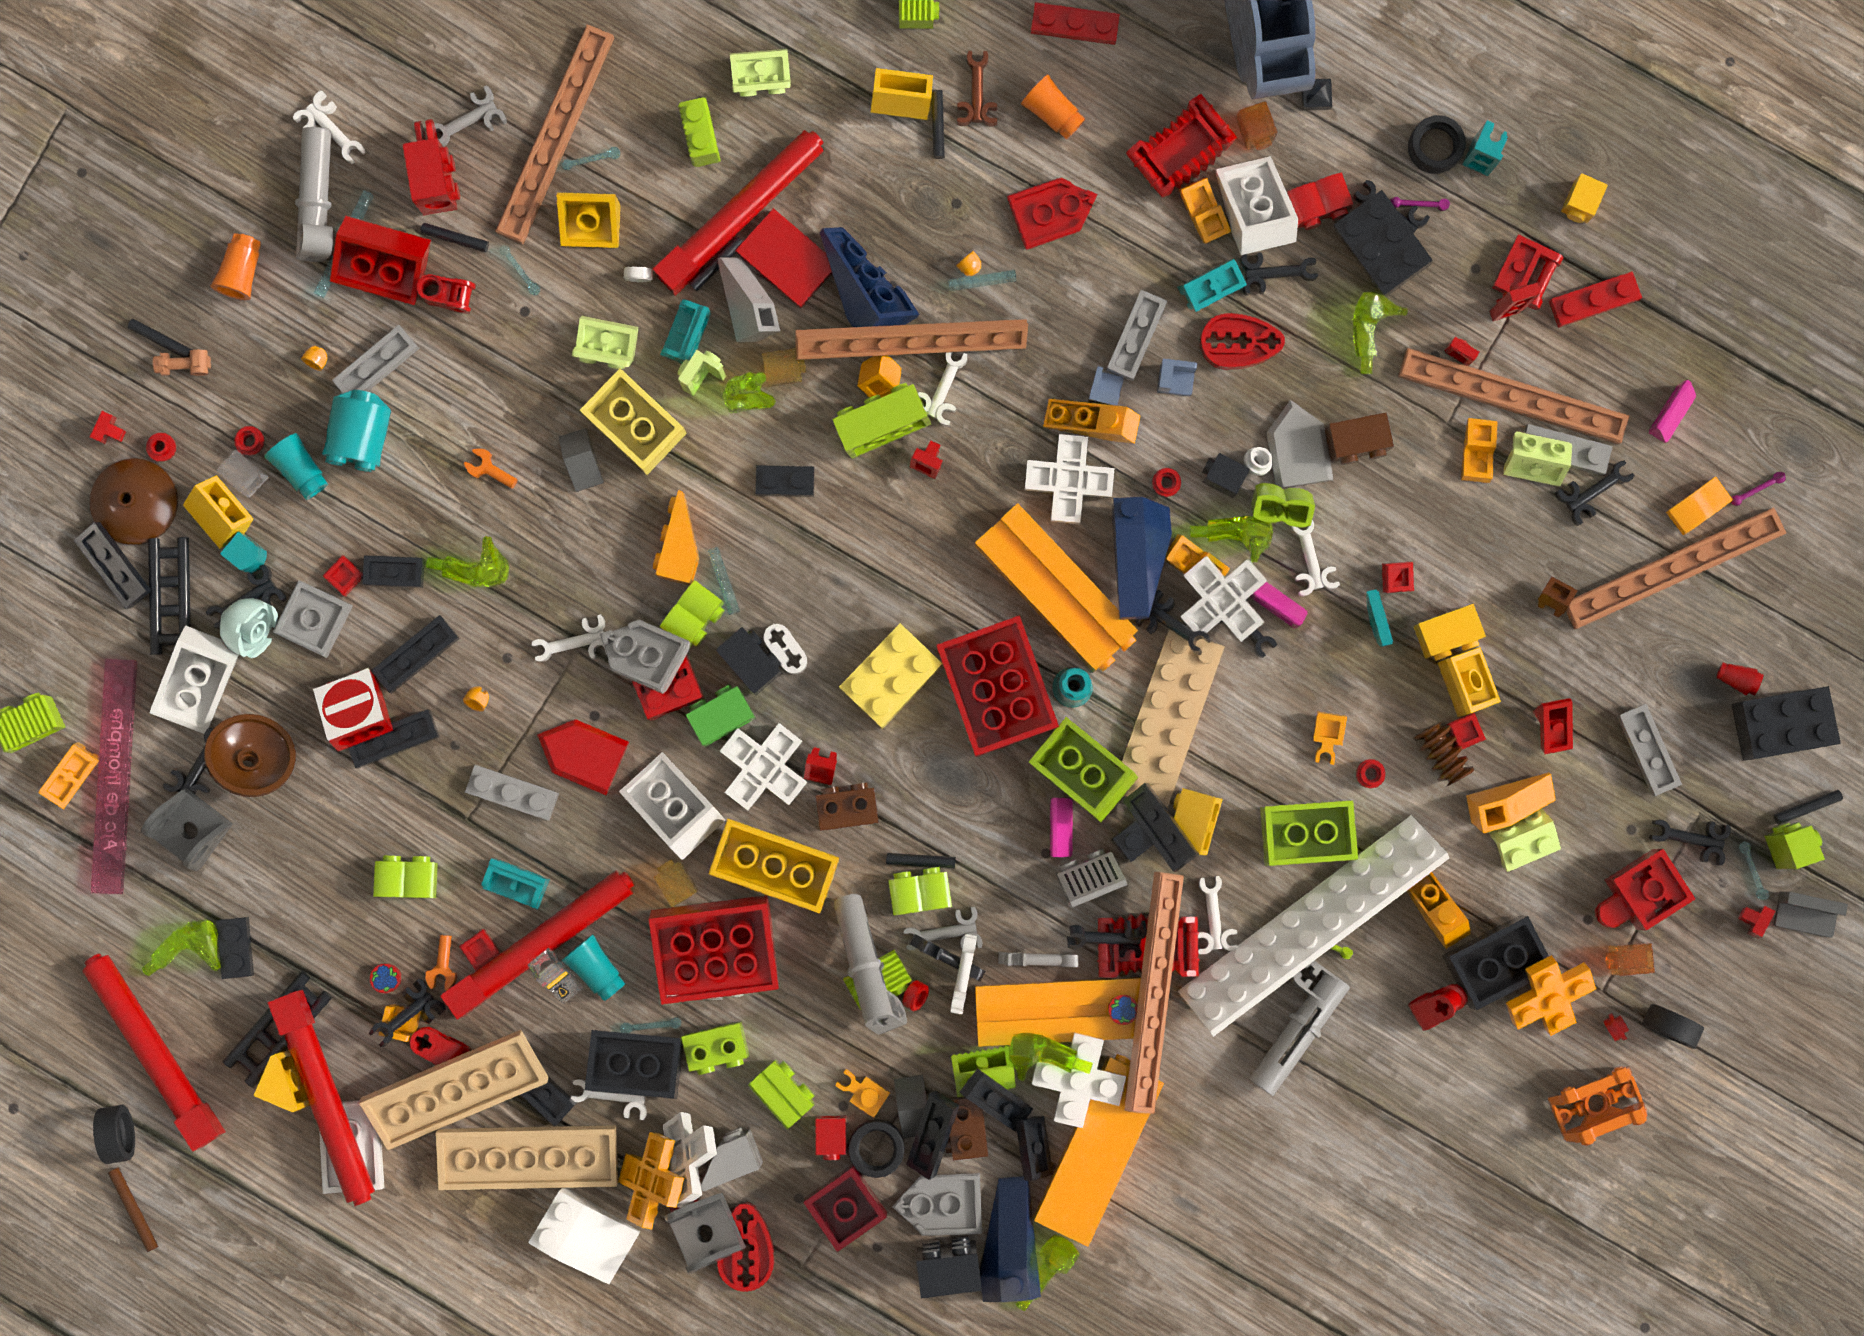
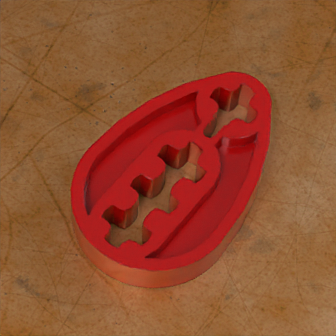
M1224 313L1213 317L1206 324L1200 336V349L1203 357L1209 364L1222 370H1236L1256 366L1280 353L1285 345L1283 333L1269 323L1255 317L1234 313ZM1212 334L1216 335V340H1223L1225 335H1230L1231 340H1238L1240 335H1244L1245 340L1250 341V343L1246 344L1244 349L1240 348L1239 343H1233L1230 349L1226 348L1225 343H1218L1216 348H1211V343H1206V340ZM1269 335H1271L1273 340L1278 341L1279 344H1276L1273 349H1269V344L1258 343L1257 341H1266Z
M743 1202L735 1207L732 1216L742 1239H748V1243L754 1245V1248L749 1250L748 1257L754 1260V1263L749 1266V1274L754 1275L755 1278L750 1279L747 1285L744 1284L743 1279L738 1278V1275H742L744 1270L743 1264H738V1260L743 1258V1250L718 1261L717 1267L722 1280L729 1287L738 1291L748 1292L760 1288L768 1281L774 1268L775 1258L770 1231L764 1218L755 1205ZM743 1209H748V1214H753L754 1217L748 1221L747 1232L744 1231L743 1220L737 1219V1215L741 1214Z

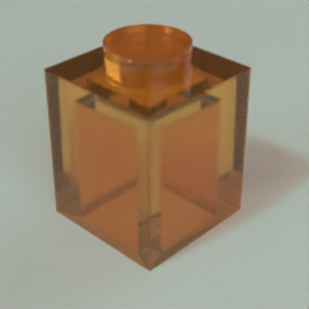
M1264 101L1238 111L1235 119L1246 149L1256 148L1259 151L1271 146L1278 132L1267 102Z
M1652 943L1609 945V952L1606 953V965L1611 970V975L1625 976L1655 973Z

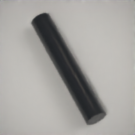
M942 90L932 91L934 159L945 158Z
M423 223L421 227V234L485 253L489 247V241L428 223Z
M736 236L689 282V285L697 292L720 269L718 258H731L743 241Z
M131 319L128 323V329L183 358L190 357V350L193 349L135 319Z
M1837 789L1774 814L1775 822L1781 825L1842 801V793Z
M887 853L886 864L955 869L956 857Z

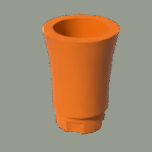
M1046 75L1021 102L1022 106L1037 115L1066 140L1085 121V118L1078 112V109L1059 90L1049 75Z
M234 233L231 243L227 246L218 273L210 287L216 292L231 298L250 300L261 242L249 235Z

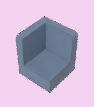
M1162 359L1157 393L1191 396L1197 363Z
M1098 366L1087 403L1117 406L1124 379L1120 376L1102 372L1103 367Z

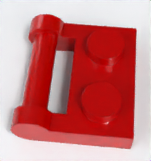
M1518 234L1492 288L1505 293L1510 291L1509 287L1517 283L1528 282L1538 259L1541 258L1545 261V265L1536 281L1541 294L1527 306L1531 309L1539 310L1543 302L1541 298L1555 268L1561 265L1564 257Z

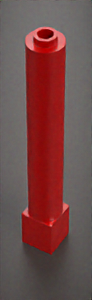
M803 130L681 247L677 245L653 268L655 276L676 296L700 273L699 269L824 152L821 147L824 144L823 140L814 131L808 133L806 130Z
M615 870L473 974L468 975L440 995V997L457 1020L465 1017L490 999L492 995L634 894L631 889L635 886L634 882L625 871L620 874Z
M99 953L84 962L86 967L82 970L83 974L177 1119L174 1121V1124L192 1152L203 1148L224 1134L226 1131L207 1102H202L110 956L105 955L102 957Z
M295 991L267 1002L280 1036L284 1035L346 1203L353 1201L354 1206H358L372 1200L370 1194L375 1192L314 1030L313 1024L315 1021L304 991Z

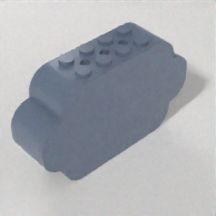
M1224 0L1237 71L1240 80L1246 82L1251 99L1311 90L1315 82V58L1313 51L1315 43V16L1312 0Z

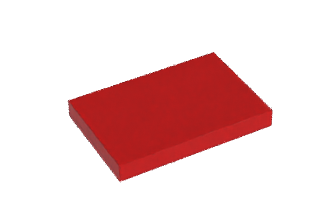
M774 208L735 250L741 258L800 309L832 274L827 254Z

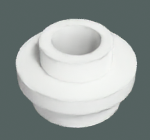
M1251 448L1244 455V466L1250 469L1249 472L1253 475H1265L1272 467V456L1265 448Z

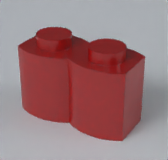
M1342 172L1287 191L1298 217V228L1304 227L1305 230L1320 226L1322 224L1321 220L1331 217L1332 221L1342 219L1349 214L1348 211L1354 205Z

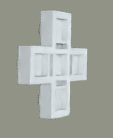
M1059 434L1056 463L1027 460L1025 490L1053 493L1051 522L1080 524L1083 496L1112 498L1114 468L1086 466L1088 437Z
M1206 555L1183 575L1202 596L1198 602L1181 615V618L1194 632L1201 630L1207 633L1223 620L1242 642L1264 623L1263 619L1249 605L1246 599L1266 583L1267 579L1249 559L1245 560L1225 577Z
M780 723L761 746L740 729H737L720 752L743 770L725 793L748 811L766 788L790 805L808 783L785 765L803 741Z
M1074 1032L1067 1061L1038 1054L1031 1084L1060 1091L1053 1119L1055 1122L1083 1128L1090 1099L1119 1106L1126 1076L1097 1069L1104 1042L1103 1039Z
M680 1112L663 1124L664 1136L675 1140L674 1152L668 1171L684 1178L682 1193L677 1203V1207L680 1208L689 1205L702 1196L698 1167L717 1155L713 1127L703 1125L693 1132L691 1116L684 1112Z

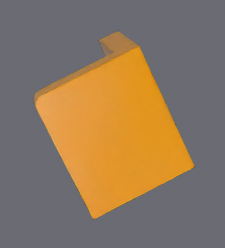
M888 355L872 356L861 364L857 386L869 397L880 395L882 398L891 394V389L899 385L902 369Z
M395 1004L386 1006L382 1022L387 1023L406 1007ZM421 1011L393 1033L392 1039L409 1042L411 1036L417 1031ZM379 1031L378 1035L385 1037V1035Z

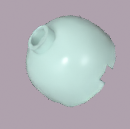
M254 598L240 599L222 613L220 636L226 647L243 657L255 658L270 645L273 638H267L271 627L275 628L278 622V613L275 607Z

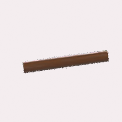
M119 1167L108 1172L147 1253L159 1247Z

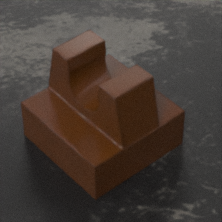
M1551 577L1538 598V607L1543 609L1547 605L1555 610L1553 615L1559 618L1566 612L1578 590Z

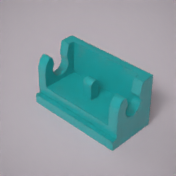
M1489 120L1484 123L1475 135L1462 163L1463 166L1486 176H1489L1503 157L1501 152L1507 141L1506 131L1500 136V141L1494 142L1490 139L1494 123Z
M1231 259L1183 283L1177 288L1181 295H1185L1188 301L1187 307L1197 312L1246 286L1247 283L1235 259Z
M682 299L660 355L681 364L686 359L690 361L698 349L711 316L709 308Z
M491 858L481 886L485 890L539 909L550 879L502 860Z

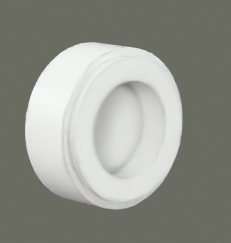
M625 267L624 279L631 282H651L653 280V269Z

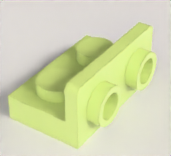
M1515 432L1513 448L1504 464L1503 475L1561 486L1571 467L1572 444Z

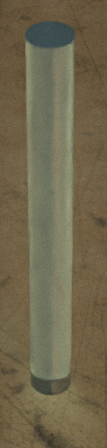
M363 190L350 217L362 220L374 195ZM333 254L314 291V294L321 298H325L332 283L330 282Z

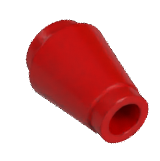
M1722 662L1716 678L1746 696L1748 694L1755 696L1760 688L1764 674L1759 673L1756 668Z

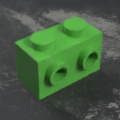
M728 685L715 693L717 698L708 703L703 699L689 707L691 712L686 714V717L704 747L756 719L738 686L732 689L731 685Z

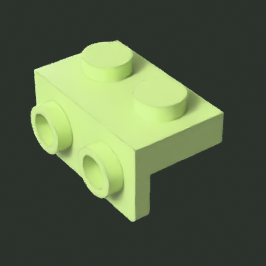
M788 49L730 53L733 92H739L740 96L744 97L757 95V90H768V94L785 93V88H790Z
M581 316L579 318L576 347L572 350V356L579 357L581 362L594 364L597 361L608 363L607 366L614 369L629 367L634 361L639 327Z
M696 350L690 361L686 359L678 370L677 374L680 375L678 381L682 389L694 396L708 372L723 381L726 375L723 365L720 363L721 359L707 350L704 354Z
M1542 808L1512 826L1489 832L1490 837L1497 845L1502 865L1507 872L1561 849L1554 821Z

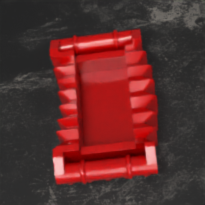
M1199 94L1189 101L1186 110L1182 109L1180 116L1176 117L1175 123L1171 121L1169 128L1163 127L1162 134L1156 132L1154 137L1149 135L1148 142L1139 140L1125 154L1133 162L1134 167H1137L1151 184L1150 186L1163 198L1172 194L1174 186L1180 189L1182 181L1189 184L1191 176L1198 179L1200 170L1206 172L1208 164L1214 165L1216 157H1221L1222 152L1226 151L1238 137L1229 128V124H1226L1215 111L1213 105L1202 94Z
M1139 912L1135 918L1129 913L1125 920L1118 915L1116 921L1110 917L1097 918L1098 932L1125 933L1123 925L1126 920H1130L1132 929L1138 928L1141 921H1145L1147 927L1149 914L1145 918ZM1180 916L1178 919L1172 972L1175 970L1182 977L1199 976L1198 917ZM1146 937L1141 939L1142 954L1139 958H1135L1134 950H1128L1125 952L1124 957H1120L1119 945L1098 944V977L1117 978L1121 971L1127 975L1129 970L1136 974L1138 968L1142 972Z

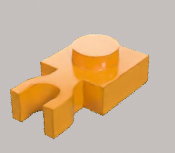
M1317 711L1313 741L1321 742V745L1316 750L1315 762L1319 763L1320 755L1328 752L1331 756L1329 763L1334 765L1335 752L1333 751V746H1343L1347 721L1346 715Z
M845 1069L843 1073L851 1078V1083L844 1086L837 1081L835 1086L843 1091L852 1092L853 1096L849 1102L874 1118L890 1092L867 1076L860 1083L851 1071Z

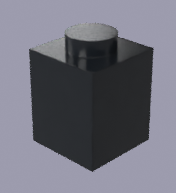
M1219 453L1215 460L1210 457L1202 470V473L1206 475L1203 483L1234 498L1250 469Z
M1133 821L1110 839L1128 862L1134 861L1154 845L1137 821Z

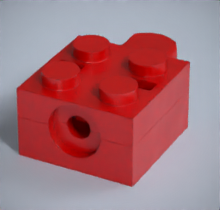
M433 119L425 121L428 140H426L422 122L416 121L414 122L417 141L403 144L411 199L423 216L458 210L456 200H460V192L457 182L454 183L452 178V172H456L453 155H449L447 146L443 147L438 140Z
M688 655L684 658L669 688L663 694L632 681L645 715L650 721L705 699Z
M1652 849L1604 880L1613 895L1597 905L1595 916L1597 921L1605 927L1616 928L1630 920L1636 930L1647 931L1696 898L1665 850Z

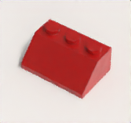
M345 216L336 233L330 282L415 305L418 298L417 283L424 276L431 240Z

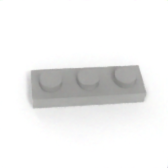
M1140 290L1106 371L1133 382L1167 300Z
M398 325L332 381L342 393L354 389L368 392L420 348L404 329Z
M1530 424L1525 426L1524 433L1571 443V468L1602 476L1606 474L1613 446Z
M1647 704L1617 715L1651 795L1657 796L1682 785Z
M474 765L465 793L550 821L559 795L558 792L478 765Z

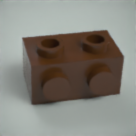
M1387 412L1331 423L1325 428L1332 462L1341 461V465L1358 462V457L1369 455L1370 459L1387 456L1386 452L1394 447Z
M868 783L850 785L851 791L839 792V787L821 789L822 795H815L820 831L879 823L875 789L868 788Z
M950 1097V1100L960 1106L946 1145V1154L952 1153L953 1161L989 1157L983 1109L965 1097Z

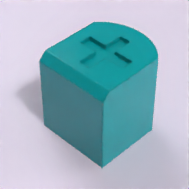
M239 531L220 553L235 567L246 573L258 571L261 568L260 566L264 565L267 558L266 550Z

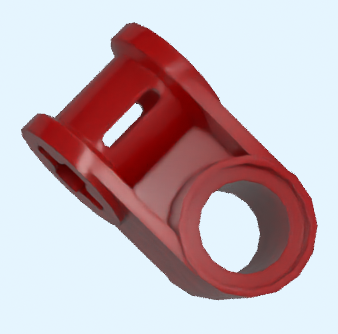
M433 274L424 275L418 280L417 291L426 304L458 313L470 314L471 308L468 306L472 290L476 288L475 283ZM436 284L439 286V290L435 295H425V290L429 285Z
M1449 984L1415 998L1408 1004V1007L1422 1030L1426 1031L1452 1018L1456 1011L1462 1009L1467 1004L1468 996L1459 985Z
M432 1027L419 1029L410 1039L412 1051L435 1066L470 1051V1047L463 1042L447 1036ZM427 1034L430 1036L428 1041L432 1045L423 1048L421 1046L422 1040L419 1037L422 1038Z

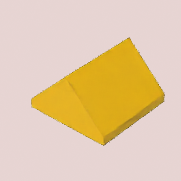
M557 192L561 246L618 248L620 203L616 194Z
M1481 647L1438 662L1458 717L1501 702Z
M288 1050L270 1056L254 1096L290 1112H295L310 1106Z

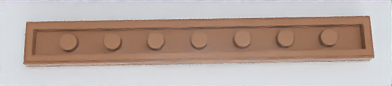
M588 24L586 25L495 231L497 234L524 244L613 43L614 36Z
M1027 319L795 330L796 360L1026 349L1028 323Z
M1410 348L1405 350L1398 374L1399 378L1618 445L1622 443L1629 415Z
M1773 507L1573 598L1566 613L1574 630L1778 538L1786 534V531Z
M1154 872L1125 1102V1111L1155 1113L1184 879L1182 875Z

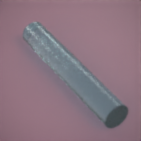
M1015 270L950 279L948 280L949 291L1014 282L1017 279Z
M715 547L707 550L729 615L740 612L719 548Z

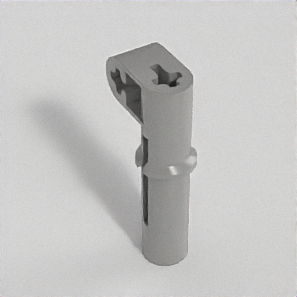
M320 127L302 128L299 198L295 200V205L298 207L296 259L307 262L326 261L331 255L333 245V228L327 226V212L332 204L328 201L331 131Z
M850 894L838 898L834 901L833 906L850 966L847 973L854 981L865 1026L877 1035L906 1025L907 1017L901 1001L886 989L882 974L884 964L877 956L862 897L858 894Z
M1313 961L1304 968H1310L1309 975L1312 977H1317L1319 972L1324 974L1312 991L1308 988L1313 981L1310 979L1301 980V972L1290 978L1291 982L1307 994L1308 997L1296 1013L1289 1015L1290 1022L1249 1078V1080L1271 1096H1274L1314 1038H1320V1030L1350 989L1346 983L1316 961ZM1317 1009L1315 1015L1312 1017L1310 1022L1305 1026L1303 1032L1300 1034L1298 1039L1295 1041L1293 1046L1290 1048L1288 1053L1285 1055V1057L1279 1064L1278 1061L1280 1060V1058L1283 1056V1054L1290 1046L1292 1041L1295 1039L1297 1034L1300 1032L1302 1027L1306 1024L1314 1010Z

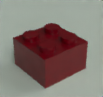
M853 1164L805 1197L803 1202L837 1252L887 1218V1211Z

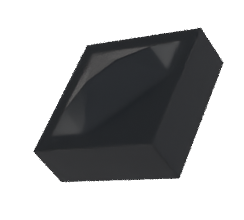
M1331 78L1315 79L1311 90L1302 91V110H1330L1333 107Z

